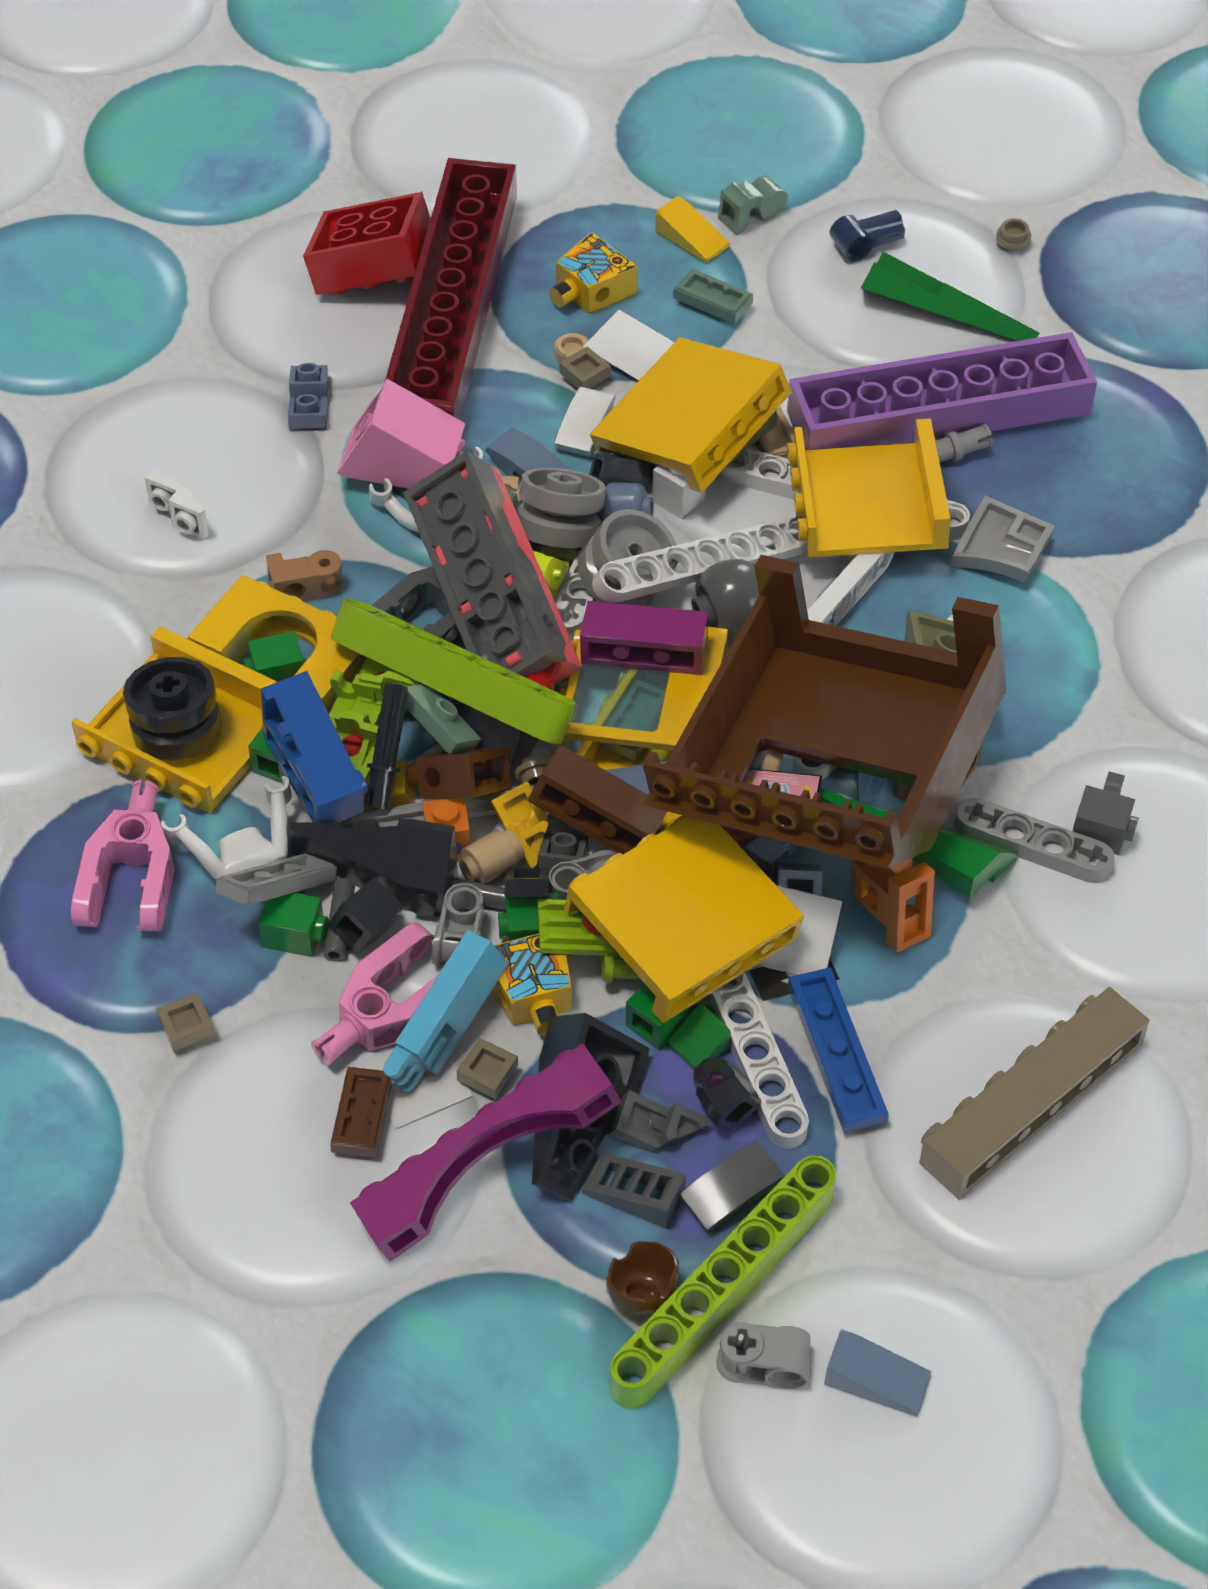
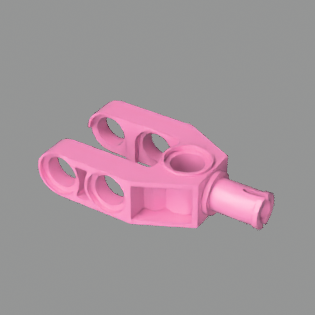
M142 780L135 781L132 784L128 810H113L86 841L71 903L73 926H98L112 865L114 863H124L133 867L149 865L147 877L142 879L140 884L142 900L140 905V926H136L137 930L155 932L162 930L175 869L170 848L157 813L153 812L156 796L159 792V788L155 783L146 780L144 792H142Z
M414 922L407 925L357 963L339 1000L340 1022L318 1039L311 1042L315 1054L319 1059L323 1058L325 1064H331L334 1059L355 1043L364 1045L369 1051L396 1045L397 1038L437 978V976L401 1004L395 1003L388 993L382 989L399 974L402 977L407 974L409 967L419 960L430 947L432 940H434V935L420 923Z

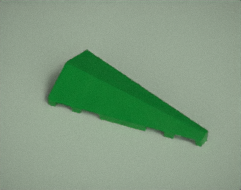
M884 251L878 262L873 263L861 286L863 290L1016 341L1037 338L1040 334L1038 331Z
M825 788L821 789L822 802L843 807L845 801L848 800L851 801L853 810L857 803L863 804L865 813L885 817L888 811H892ZM941 827L932 848L913 857L912 861L917 864L925 862L935 871L934 876L970 899L988 880L993 883L1017 859L1018 852Z

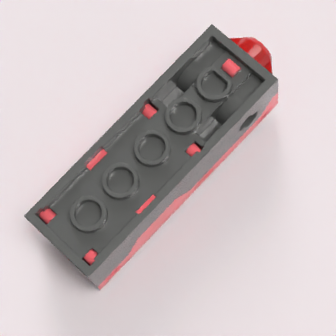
M465 451L403 492L467 651L553 691L555 684L582 668L497 468L472 453Z

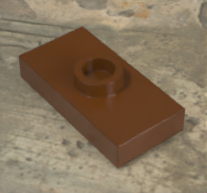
M347 1067L330 1143L332 1153L377 1158L392 1086V1080L384 1071Z

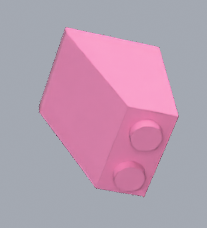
M386 379L354 425L337 473L343 477L383 484L384 479L387 478L391 481L392 486L409 489L459 456L465 444V440L461 439L465 423Z

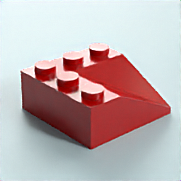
M423 192L323 211L303 255L315 294L328 293L329 295H339L350 288L361 286L363 289H370L378 286L381 282L391 280L406 282L414 278L431 219Z

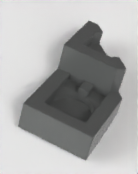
M628 1090L621 1098L622 1102L619 1104L609 1135L652 1152L704 1129L709 1124L710 1119L677 1103L671 1108H666Z

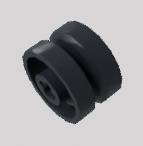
M185 657L157 659L136 669L125 681L123 697L129 715L131 734L136 747L141 751L160 760H181L206 750L220 735L222 721L216 702L217 695L214 680L210 670L199 661Z

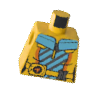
M592 232L558 259L556 263V285L549 290L550 298L558 307H563L572 301L585 312L593 313L637 293V265Z
M539 934L494 945L509 964L491 991L510 1023L519 1025L533 1021L537 1033L546 1036L550 1018L559 1016L560 1013L571 1009V981L566 954L539 953Z

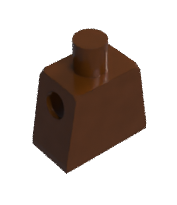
M508 747L480 748L454 754H448L444 751L418 757L415 764H409L406 767V783L411 789L419 788V794L422 799L474 798L512 788Z

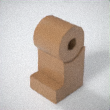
M320 550L313 553L310 557L305 556L283 560L282 553L266 555L270 587L289 596H296L303 602L335 595L343 586L341 558L333 551Z

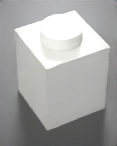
M658 465L653 470L654 503L678 518L683 519L706 499V489L703 493L691 490L683 472L662 465Z

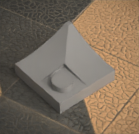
M984 496L969 522L949 565L954 568H973L990 571L1025 583L1049 542L1055 526L988 496Z

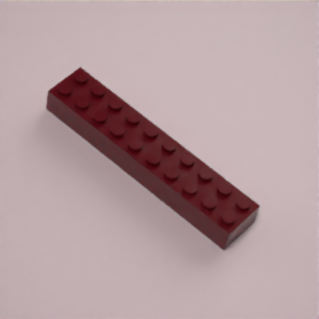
M456 158L447 159L385 381L389 379L461 420L517 200L516 164Z

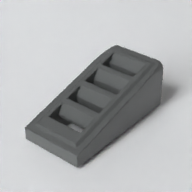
M601 1152L582 1188V1194L667 1228L682 1198L679 1193L685 1189L686 1176L666 1168ZM608 1169L615 1172L608 1186L601 1185L600 1182ZM624 1176L631 1179L625 1191L618 1189ZM640 1183L647 1185L642 1195L635 1193ZM656 1189L663 1192L659 1199L652 1198Z

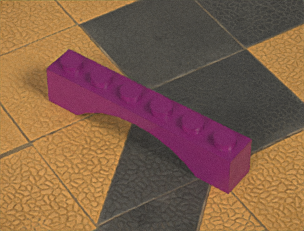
M582 1043L575 1049H569L560 1053L549 1067L537 1075L522 1079L511 1093L499 1101L484 1105L473 1119L461 1127L446 1131L439 1137L435 1145L420 1155H413L404 1160L397 1171L382 1181H376L367 1185L360 1192L359 1197L351 1201L350 1204L376 1246L389 1261H392L430 1234L436 1215L450 1190L467 1170L488 1153L511 1140L534 1132L558 1128L584 1129L622 1101L607 1076Z

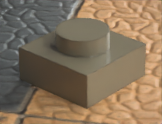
M587 346L559 362V373L578 389L580 387L590 389L611 376V365Z
M198 993L156 1008L159 1021L173 1052L215 1036L213 1024Z
M479 1037L457 1069V1080L496 1099L517 1069L518 1056Z

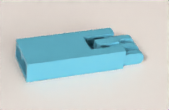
M469 930L466 931L395 1042L397 1045L385 1062L383 1071L402 1091H412L426 1069L436 1075L439 1074L509 964L491 941Z

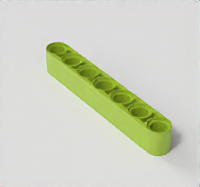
M347 598L342 600L331 635V639L336 643L533 737L554 744L563 743L576 702L369 604Z
M812 1155L800 1160L614 1355L610 1364V1393L612 1399L623 1408L635 1409L646 1404L829 1209L833 1201L836 1170L828 1159ZM815 1182L823 1187L811 1188L806 1183ZM788 1213L794 1218L781 1219L776 1214ZM749 1244H759L765 1249L753 1251L746 1246ZM725 1275L733 1278L735 1281L721 1283L715 1278ZM694 1307L703 1310L705 1313L699 1316H691L685 1313V1310ZM665 1340L671 1342L674 1346L668 1349H659L653 1343ZM633 1373L641 1376L642 1380L636 1383H627L621 1377L625 1374Z

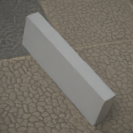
M305 853L216 878L215 893L248 906L335 881L337 866Z

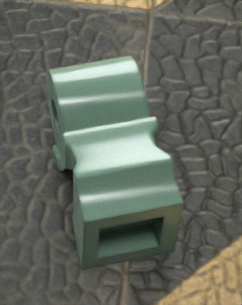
M766 175L760 176L752 184L747 180L741 184L732 182L727 188L721 190L718 219L735 235H738L749 224L751 209L763 220H768L780 213L787 203L788 195L776 182Z

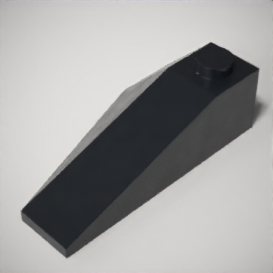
M399 819L397 826L379 827L376 820H364L361 827L346 828L337 821L291 823L289 828L293 855L298 856L306 853L332 863L334 866H337V877L349 879L359 888L375 877L385 888L393 892L397 900L405 907L403 910L414 912L420 916L433 915L441 917L444 896L452 886L453 880L455 878L458 879L455 826L416 819Z
M587 1013L550 1018L539 1057L538 1073L549 1067L560 1053L569 1049H575L583 1043L613 1085L620 1100L628 1090L635 1093L638 1092L650 1050L649 1047ZM619 1105L584 1129L558 1128L535 1132L531 1184L565 1201H571L597 1159V1148L605 1135L610 1134Z

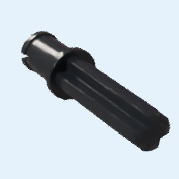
M390 682L386 683L384 687L372 763H367V767L371 769L367 787L368 793H366L364 801L365 806L381 809L391 808L390 802L395 772H400V768L396 767L408 694V688L403 684Z

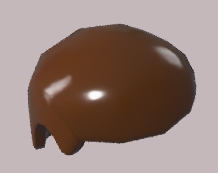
M634 1242L624 1258L620 1260L617 1258L612 1259L606 1278L607 1293L614 1304L633 1315L642 1316L655 1313L677 1290L679 1261L672 1249L658 1242Z

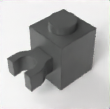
M1109 771L1103 790L1086 785L1072 831L1107 844L1113 850V853L1119 856L1123 841L1132 842L1139 818L1131 816L1135 799L1120 795L1125 776Z

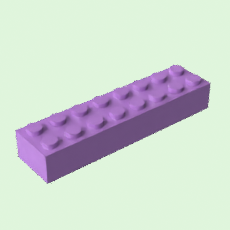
M1073 332L792 378L789 379V387L792 393L788 396L787 413L793 428L802 427L805 450L915 443L916 419L931 418L935 440L944 438L945 433L951 431L961 433L980 427L983 424H987L990 431H997L1091 415L1097 380Z

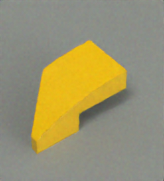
M527 781L489 803L505 830L510 829L518 837L524 850L523 860L528 868H532L537 865L538 854L549 822H547V815L544 810L527 801L532 792V788Z

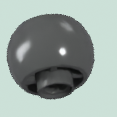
M743 559L723 560L708 567L696 581V597L691 599L693 611L708 612V627L728 629V645H732L759 597L754 564Z

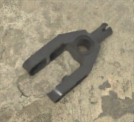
M433 566L410 573L371 605L405 622H408L427 605H432L443 617L434 625L428 624L424 630L457 646L463 642Z

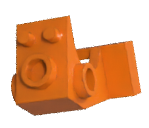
M913 857L888 869L851 859V884L855 899L887 927L886 944L898 953L931 937L935 871L925 862L912 867ZM915 896V905L906 904L907 899Z

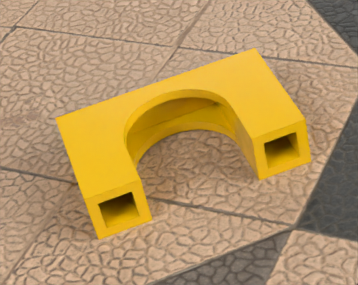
M244 575L237 579L187 636L189 640L238 663L249 650L248 641L295 631L297 639L308 643L315 649L295 675L308 671L328 714L337 699V695L330 685V679L334 671H341L344 674L345 680L352 683L367 658L331 639L337 616L332 612L320 610L303 602L296 596H289L271 588L265 582L256 581Z

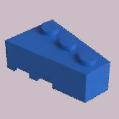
M308 671L261 688L263 739L285 776L289 778V783L313 822H341L363 813L364 794L368 793L366 781L359 770H355Z

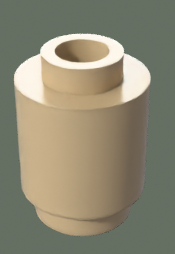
M506 829L503 832L496 830L461 850L462 859L459 860V868L467 881L487 884L504 875L508 869L516 868L518 861L524 858V850L513 831L510 829Z

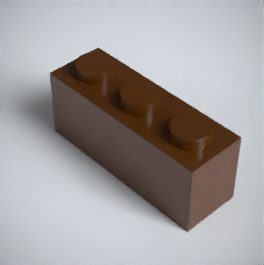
M561 744L557 747L527 799L533 805L611 850L622 854L634 849L647 835L655 834L667 813L664 810L642 805L647 797L646 793Z

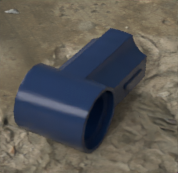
M896 209L862 220H857L853 215H844L832 224L829 232L830 237L849 261L854 262L865 258L873 247L904 239L905 227L902 216Z

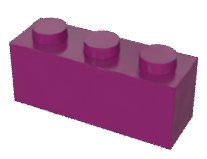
M587 601L580 631L581 664L702 675L708 644V612Z

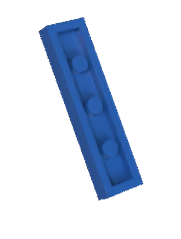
M831 967L789 977L788 988L843 1132L848 1133L887 1123L889 1113Z

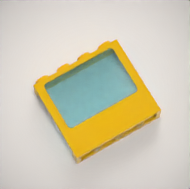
M708 627V644L702 675L581 664V669L566 677V682H569L568 687H561L560 694L576 702L561 745L569 749L571 739L673 751L728 652V629ZM576 629L573 638V647L581 663V630Z

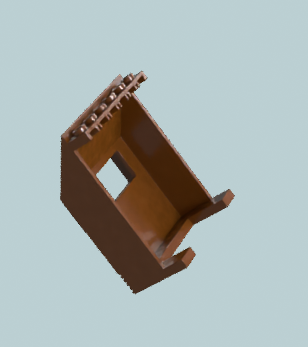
M760 555L754 565L759 597L665 764L660 763L658 753L649 751L642 764L649 788V793L642 805L887 869L930 850L991 725V720L994 719L997 707L1000 706V701H1002L1003 695L1006 693L999 605L957 597L952 607L957 652L955 653L809 620L799 562ZM769 748L778 753L913 785L898 817L897 813L888 811L885 817L865 813L863 804L857 803L853 810L852 803L848 800L841 807L822 802L820 793L815 792L811 799L808 790H803L801 796L781 792L780 785L776 782L769 788L768 780L762 779L759 786L743 781L757 754Z

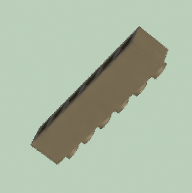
M1110 986L1097 997L1090 995L1080 1004L1072 1018L1067 1022L1064 1020L1058 1021L1049 1030L1045 1040L1037 1047L1030 1045L1025 1048L1016 1059L1015 1065L1008 1071L1003 1072L1000 1070L988 1080L980 1094L975 1098L968 1096L962 1100L955 1108L953 1116L945 1123L937 1122L933 1124L921 1139L922 1149L919 1164L959 1200L1139 1048L1144 1042L1150 1019Z

